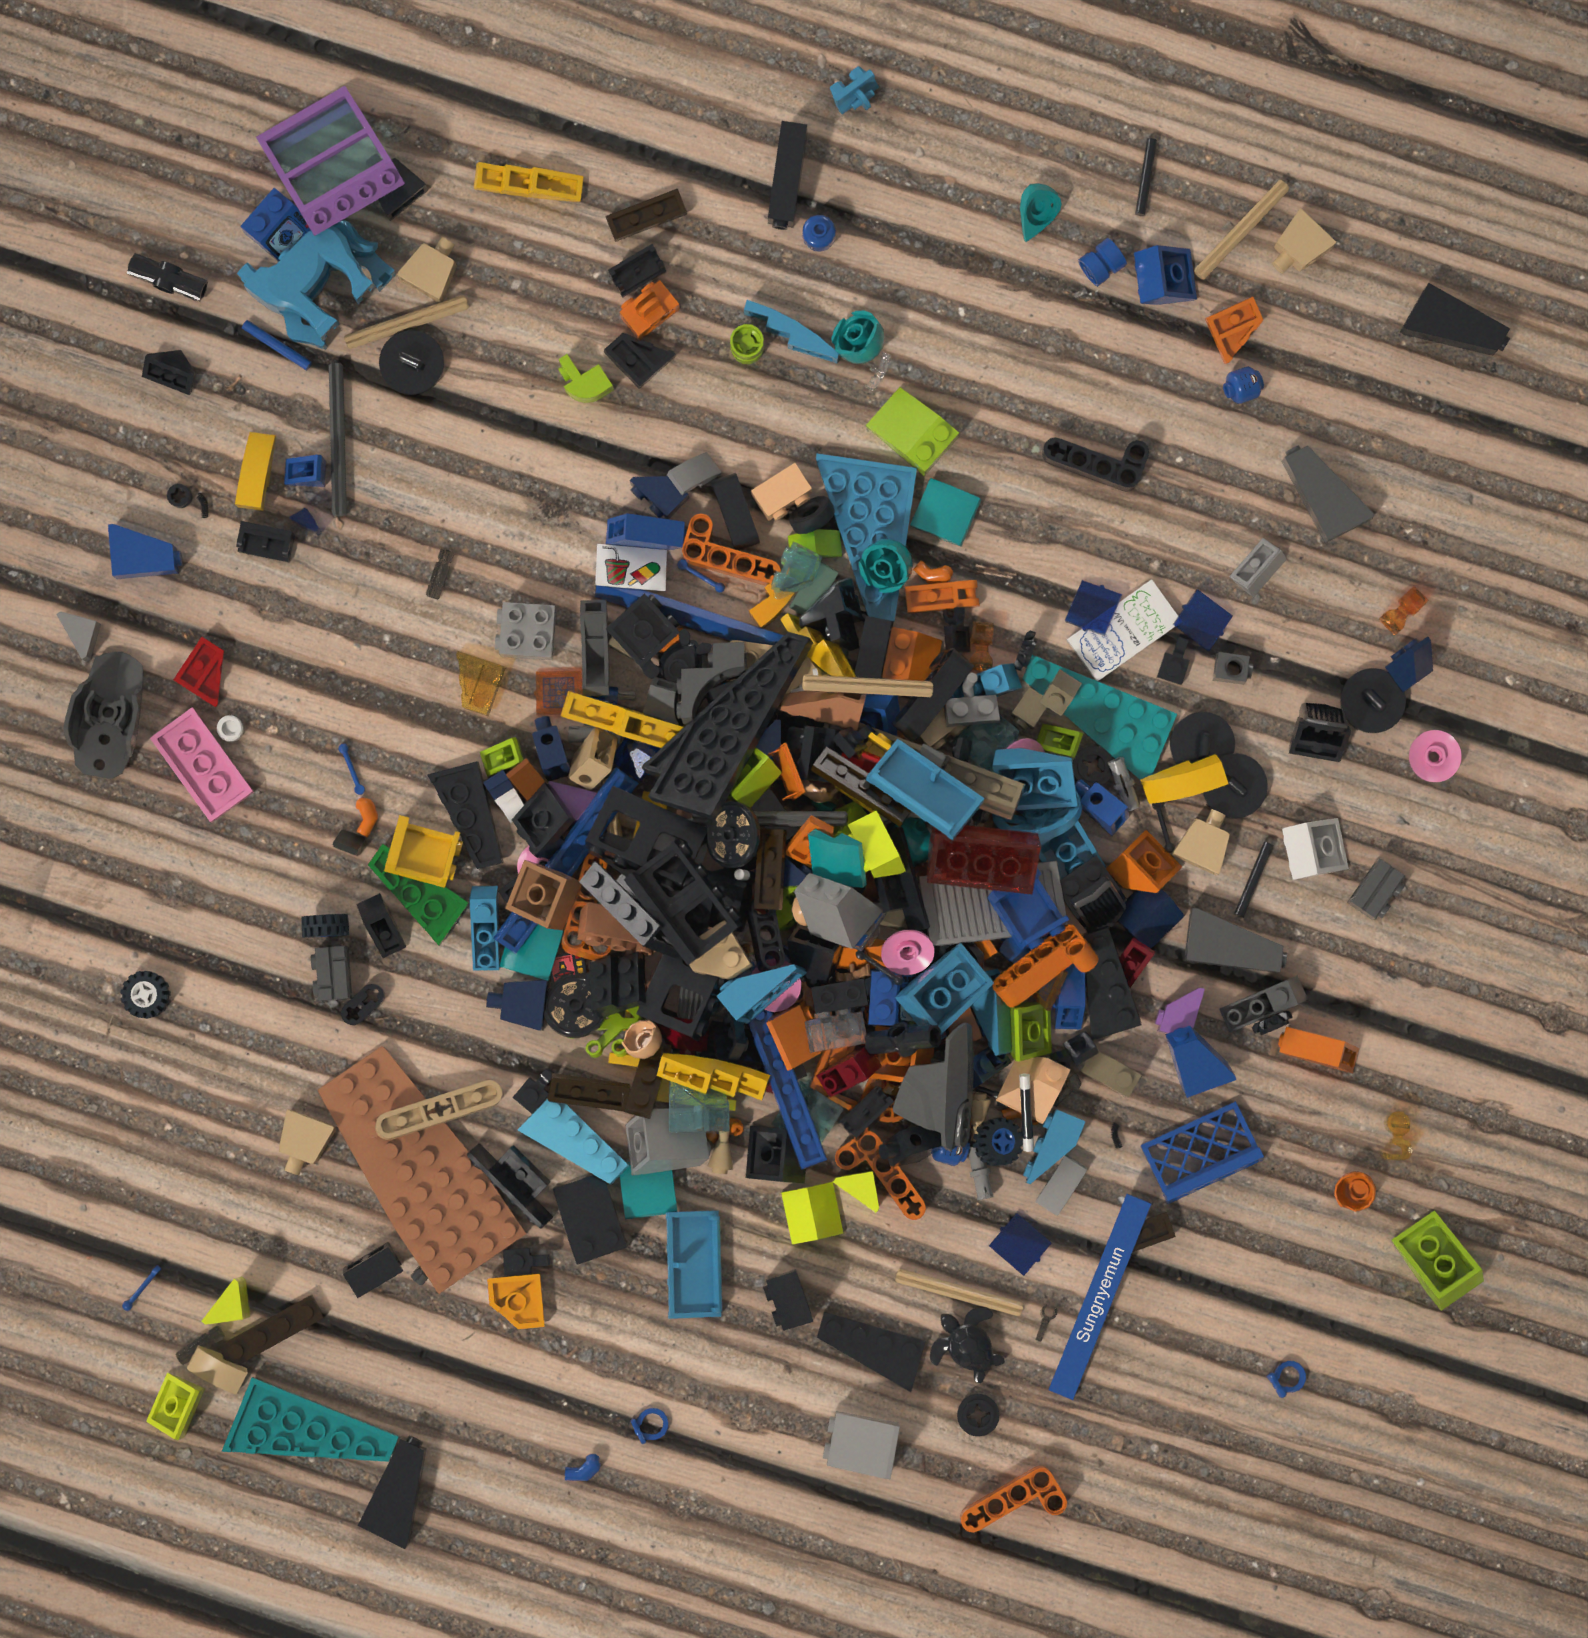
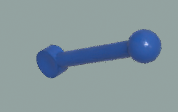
M681 559L678 561L677 566L680 570L689 571L715 587V590L719 593L725 590L723 583H717L690 567L686 560Z
M343 743L339 746L338 750L343 754L355 784V793L362 795L365 792V787L360 785L348 754L349 747Z
M157 1265L132 1297L123 1302L122 1307L125 1311L132 1309L133 1302L162 1269L160 1266Z

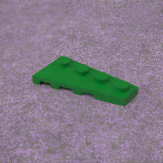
M382 844L368 866L437 945L440 946L469 903L447 887L443 888L385 872L384 869L390 848Z

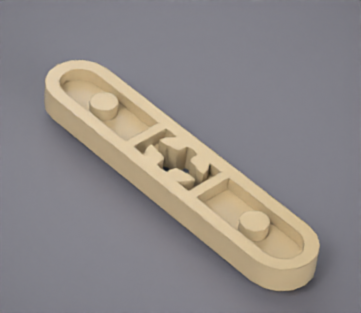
M486 1080L380 1115L375 1124V1131L382 1139L392 1140L497 1105L502 1097V1089L497 1082ZM436 1103H439L440 1107L452 1106V1108H447L443 1111L442 1117H439L437 1113H432L428 1116L425 1114L433 1110Z

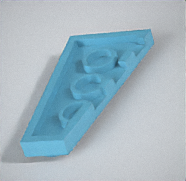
M547 1099L518 1129L521 1133L609 1184H612L629 1167L567 1104L549 1102Z

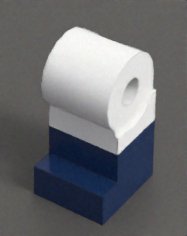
M502 770L483 783L509 822L512 823V819L524 806V803L506 776L505 771Z

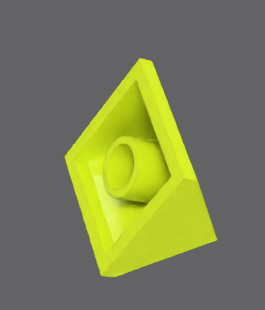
M873 1171L838 1176L832 1181L875 1213L879 1210Z
M833 1182L781 1192L792 1244L843 1234Z
M242 1276L233 1279L201 1322L206 1325L243 1320L250 1317L246 1279Z
M167 1373L146 1422L175 1440L184 1438L205 1388Z

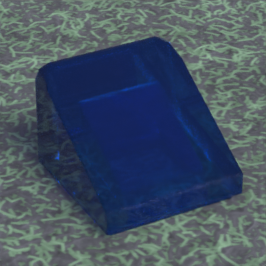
M306 508L289 517L293 523L317 536L322 532L310 511Z

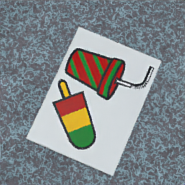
M597 544L595 585L666 591L667 550Z

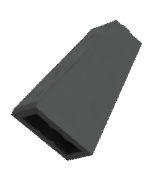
M1298 445L1285 452L1287 456L1282 460V464L1325 544L1374 518L1373 512L1309 446L1301 449Z
M1198 908L1190 909L1184 961L1279 973L1281 968H1285L1287 952H1283V945Z

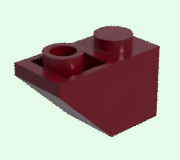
M865 1046L827 1067L818 1073L816 1077L831 1098L869 1079L882 1065L875 1054H869Z

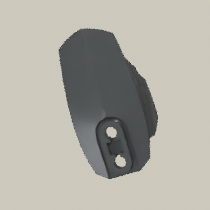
M111 652L95 657L88 679L80 683L77 690L71 695L63 730L68 745L74 750L75 766L84 775L113 779L123 774L133 754L141 714L143 665L127 653ZM109 736L110 742L106 745L101 744V738ZM103 760L105 767L102 770H97L96 764Z
M962 1023L946 1038L945 1050L935 1051L933 1058H931V1064L912 1065L909 1067L893 1106V1112L923 1128L940 1132L942 1146L949 1151H952L957 1146L965 1147L970 1135L974 1083L973 1035L970 1024Z

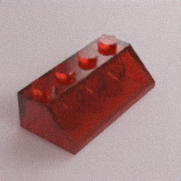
M965 825L955 839L951 840L947 835L932 826L928 850L927 883L1033 894L1041 850L1038 833Z

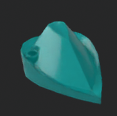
M1030 184L1025 188L1021 196L1020 214L1025 242L1047 227L1061 209L1062 203L1058 193L1045 184Z

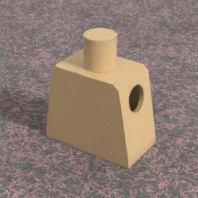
M1300 209L1275 244L1274 248L1280 255L1272 262V265L1282 274L1291 265L1301 272L1328 253L1334 247L1336 241L1305 211Z
M441 237L435 249L423 243L397 273L398 279L438 303L443 302L457 267L455 261L448 257L455 245Z
M594 727L573 756L570 773L567 777L568 784L572 787L579 788L582 786L592 790L611 772L618 738L601 728Z
M1211 809L1206 822L1196 818L1171 855L1215 876L1219 875L1230 833L1220 829L1226 815Z
M287 1110L279 1146V1152L289 1155L284 1170L300 1175L304 1161L316 1164L337 1127L299 1112Z

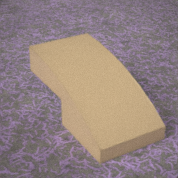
M199 1345L187 1366V1370L196 1376L235 1395L248 1374L246 1367L224 1360L221 1353Z

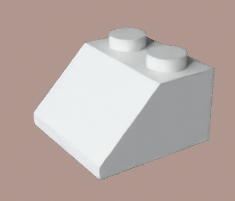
M1338 818L1307 822L1282 828L1293 880L1349 869Z

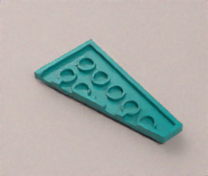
M1031 656L1022 678L1023 681L1041 695L1045 693L1059 669L1081 682L1082 684L1063 715L1101 748L1105 749L1115 759L1124 757L1127 770L1139 780L1153 775L1177 713L1037 656Z
M252 1377L221 1452L389 1462L400 1436Z

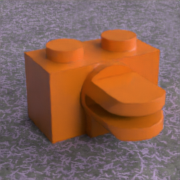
M660 280L657 283L650 282L641 290L642 294L635 300L630 298L621 306L622 310L619 312L621 319L639 341L680 310L679 303Z

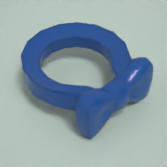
M1295 1361L1281 1363L1274 1373H1269L1266 1376L1280 1398L1286 1397L1287 1393L1299 1391L1306 1381L1304 1368ZM1285 1367H1293L1299 1373V1381L1294 1387H1282L1278 1381Z
M658 1408L645 1409L640 1413L637 1420L635 1418L630 1420L641 1444H645L646 1440L661 1438L668 1429L667 1416ZM653 1413L662 1418L663 1427L657 1434L642 1433L640 1425L645 1416Z

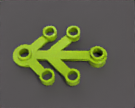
M639 1007L627 1009L634 1018H623L619 1013L607 1016L609 1019H605L604 1023L597 1029L607 1031L598 1040H591L586 1045V1052L592 1058L600 1057L603 1049L624 1029H628L632 1024L644 1020L636 1014ZM617 1039L611 1045L612 1051L618 1057H623L627 1054L625 1048L622 1051H616L617 1046L621 1045L624 1039ZM593 1046H598L596 1052L592 1053L590 1051Z

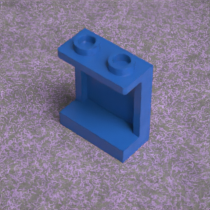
M1037 866L1032 867L993 890L987 897L1021 951L1027 947L1030 950L1035 949L1044 943L1042 938L1049 934L1052 937L1060 934L1066 929L1064 925L1070 920L1067 915L1064 917L1061 915L1038 879L1041 876V872Z

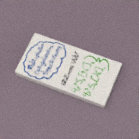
M1151 579L1069 637L1067 642L1093 678L1099 681L1179 625L1182 620Z

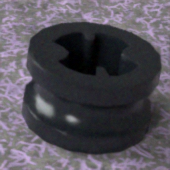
M175 484L169 488L167 500L171 505L176 508H185L190 505L193 496L188 487L182 484ZM182 489L181 492L186 494V497L181 498V503H177L178 500L173 499V495L178 494V490Z

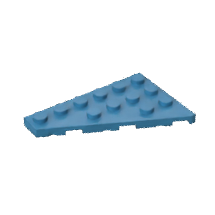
M817 454L816 462L828 498L834 506V516L867 615L895 622L899 589L892 593H882L875 586L872 585L870 587L860 574L859 561L865 549L880 539H892L906 547L917 468Z

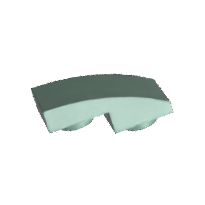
M816 559L789 608L803 615L831 587L839 571Z

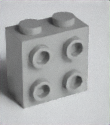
M503 602L502 609L497 610V624H501L500 635L496 634L495 650H499V655L508 658L553 660L556 624L555 605Z

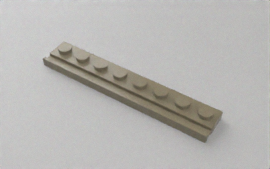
M826 722L823 726L826 728L845 730L837 725H833ZM859 722L857 732L866 725ZM873 728L876 731L874 733L876 736L881 733L892 741L891 746L899 739L918 753L922 747L919 744ZM951 757L944 771L984 798V802L979 808L1013 820V815L1018 807L1026 784Z

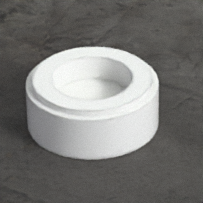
M224 716L217 724V733L223 740L235 742L242 737L244 725L235 716Z

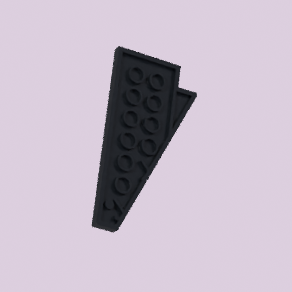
M788 632L643 764L642 769L647 774L659 777L648 795L650 799L663 805L716 820L813 645L812 640L809 637Z

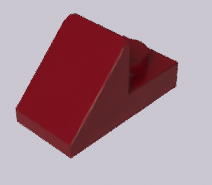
M1132 938L1127 943L1120 955L1130 988L1155 954V951L1135 938Z

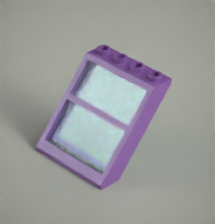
M345 85L256 136V139L314 236L405 184Z

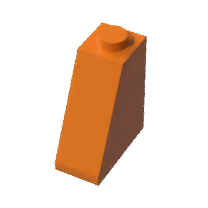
M1290 1027L1285 1028V1032L1281 1033L1278 1042L1280 1053L1352 1074L1359 1052L1358 1047L1345 1041Z

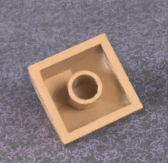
M1035 1057L1020 1062L1014 1061L996 1101L1021 1113L1019 1075L1024 1073L1030 1074L1032 1119L1043 1124L1066 1081L1070 1069L1045 1057Z

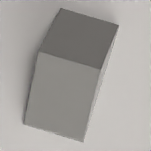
M65 612L57 613L56 615L81 659L85 662L91 660L101 624L95 620Z

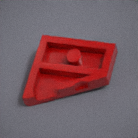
M201 637L173 680L216 708L219 698L224 650Z

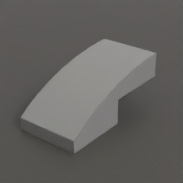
M705 452L671 469L667 476L681 495H684L698 485L700 487L721 475L722 472L709 454Z
M1065 1155L1035 1202L1058 1216L1088 1168Z

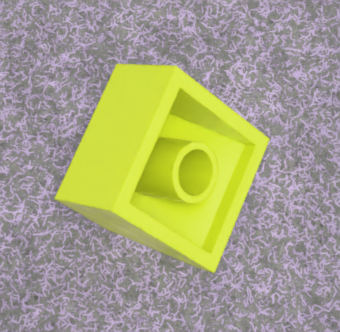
M877 811L848 824L851 833L847 836L862 843L865 872L870 870L874 878L906 872L902 860Z

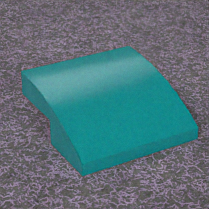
M930 478L910 526L934 535L940 540L962 547L982 499Z
M817 829L808 833L812 872L814 875L849 887H864L867 885L861 842L843 833L836 838Z
M537 924L516 954L505 947L499 967L549 981L564 931L547 929Z
M626 1162L629 1167L620 1175L625 1220L664 1215L666 1212H678L672 1170L632 1175L630 1162Z

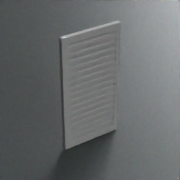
M1057 861L1005 867L1000 886L1037 866L1041 872V876L1038 879L1063 917L1066 916ZM946 874L918 877L922 899L930 924L927 933L933 946L1012 937L987 899L993 890L948 879Z

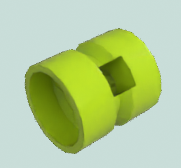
M743 324L733 330L730 336V348L733 357L742 364H752L761 358L764 352V338L762 332L756 326Z

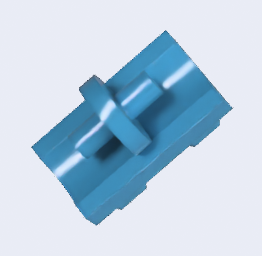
M858 66L850 72L849 77L852 83L845 87L841 81H837L830 86L834 102L841 114H844L851 108L856 110L860 106L865 110L871 108L868 100L875 96L874 91L879 88L874 78V73L870 69L866 72Z

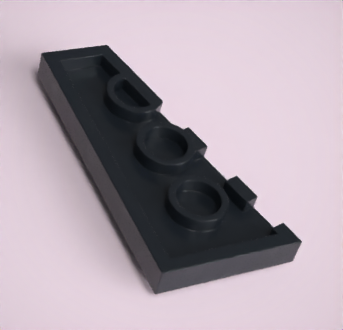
M476 761L427 774L442 804H444L454 827L460 832L461 840L476 868L483 869L504 863L479 762Z
M1109 925L1084 933L1083 937L1099 958L1097 965L1092 970L1086 972L1092 1041L1141 1026L1142 1022Z
M828 1312L823 1313L817 1338L909 1392L912 1391L925 1340Z

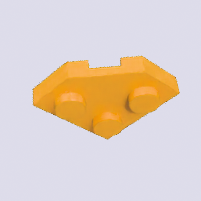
M541 1273L487 1279L489 1305L510 1321L512 1325L517 1329L545 1327Z

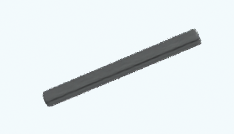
M341 363L329 364L332 514L336 517H343L347 515L343 365Z
M753 811L758 819L759 826H802L811 815L833 827H844L848 824V814L845 811ZM692 814L693 822L702 826L707 825L709 818Z

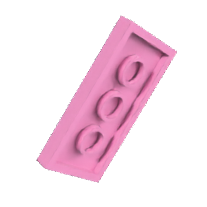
M193 707L150 737L211 823L254 793Z

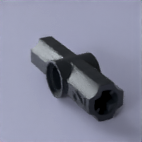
M136 253L131 257L128 264L127 274L129 276L148 282L163 292L169 294L177 293L199 302L205 296L208 281L184 272L182 268L165 261L160 263Z
M898 1022L888 1030L868 1032L865 1037V1049L869 1054L897 1052L900 1057H908L919 1049L939 1047L942 1042L941 1030L938 1025L930 1024L909 1027L905 1022Z

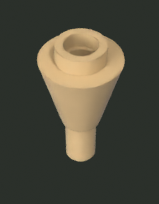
M973 1092L971 1141H976L973 1139V1136L978 1134L976 1131L977 1127L982 1126L981 1123L985 1121L992 1100L984 1092Z
M720 1124L718 1141L707 1167L712 1168L713 1173L727 1174L728 1170H733L729 1143L730 1125Z

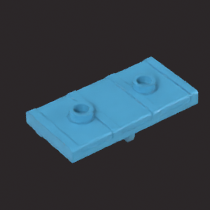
M899 739L894 742L866 776V781L878 787L898 803L904 805L925 822L927 821L947 835L951 840L955 839L984 802L982 796Z
M719 1211L666 1212L668 1319L721 1317L722 1273Z

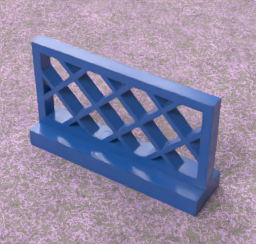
M1236 1101L1140 1146L1167 1204L1259 1163L1264 1158ZM1234 1110L1238 1119L1235 1129L1220 1124L1224 1113ZM1219 1116L1217 1122L1211 1120ZM1208 1123L1215 1126L1211 1140L1196 1135L1199 1125ZM1239 1124L1241 1125L1243 1131L1237 1130ZM1195 1127L1193 1133L1188 1132V1130ZM1218 1127L1233 1132L1229 1146L1214 1141ZM1182 1133L1192 1137L1187 1151L1172 1145L1175 1136ZM1236 1134L1247 1137L1251 1147L1242 1151L1231 1146ZM1171 1138L1170 1144L1164 1143V1141ZM1194 1138L1209 1143L1205 1157L1190 1152ZM1157 1144L1168 1148L1163 1161L1152 1158L1148 1149ZM1212 1145L1227 1150L1223 1160L1217 1162L1208 1158ZM1171 1149L1186 1154L1181 1168L1166 1163ZM1230 1151L1236 1153L1228 1157ZM1188 1155L1203 1160L1199 1171L1193 1173L1184 1169ZM1206 1162L1212 1164L1204 1168ZM1156 1164L1162 1165V1166H1161V1169H1160V1172H1159V1170H1158ZM1164 1167L1179 1171L1177 1180L1167 1186L1161 1177ZM1182 1173L1188 1175V1176H1186V1177L1180 1179Z

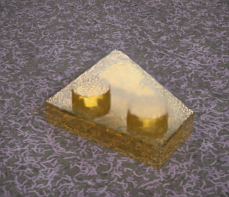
M457 651L456 657L460 670L459 684L462 688V707L489 717L506 667Z

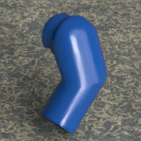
M589 1454L586 1456V1462L580 1468L565 1467V1480H590L600 1470V1457L596 1454Z

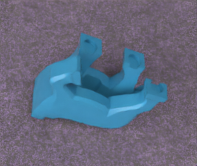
M343 219L315 236L310 230L291 249L287 248L280 254L278 258L280 261L276 265L269 268L260 267L258 270H255L247 262L237 272V275L244 283L246 291L270 311L284 316L287 335L293 342L310 344L326 350L325 339L328 337L326 335L331 328L336 329L340 323L320 309L313 300L326 285L331 271H342L349 278L352 286V295L357 304L363 300L362 296L367 290L371 292L376 286L380 292L396 276V272L375 253L378 248V242L362 238L356 229ZM361 268L367 269L370 272L372 281L365 276ZM303 318H304L310 325H304V324H303Z

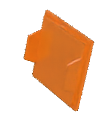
M783 743L775 751L767 754V756L773 757L775 765L782 772L780 778L787 793V796L782 801L786 799L794 801L805 793V789L787 743Z

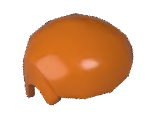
M1352 1171L1344 1174L1336 1183L1334 1196L1340 1207L1357 1212L1370 1207L1376 1198V1186L1372 1178L1367 1174Z

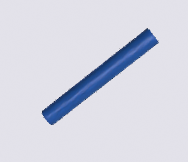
M248 320L244 322L243 330L307 371L312 364L310 360Z

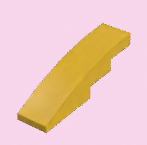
M478 162L476 164L474 189L529 198L580 202L584 176L537 167L529 169L507 164L499 166Z
M787 613L780 619L788 632L806 636L812 640L813 645L807 657L831 676L856 677L838 644L825 640L822 633L807 626L801 629L799 625L800 617Z
M663 1053L657 1076L703 1094H706L710 1088L734 1097L738 1091L761 1101L766 1093L770 1079L769 1074L717 1059Z

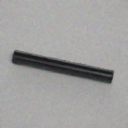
M1147 138L1135 212V215L1138 216L1146 215L1157 140L1153 138Z
M1263 842L1234 912L1235 915L1244 918L1274 845Z

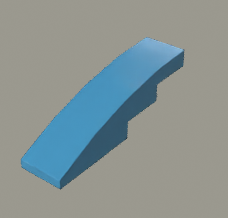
M750 300L746 301L744 315L767 321L766 332L789 338L788 349L838 363L839 354L817 334L796 320L772 308Z

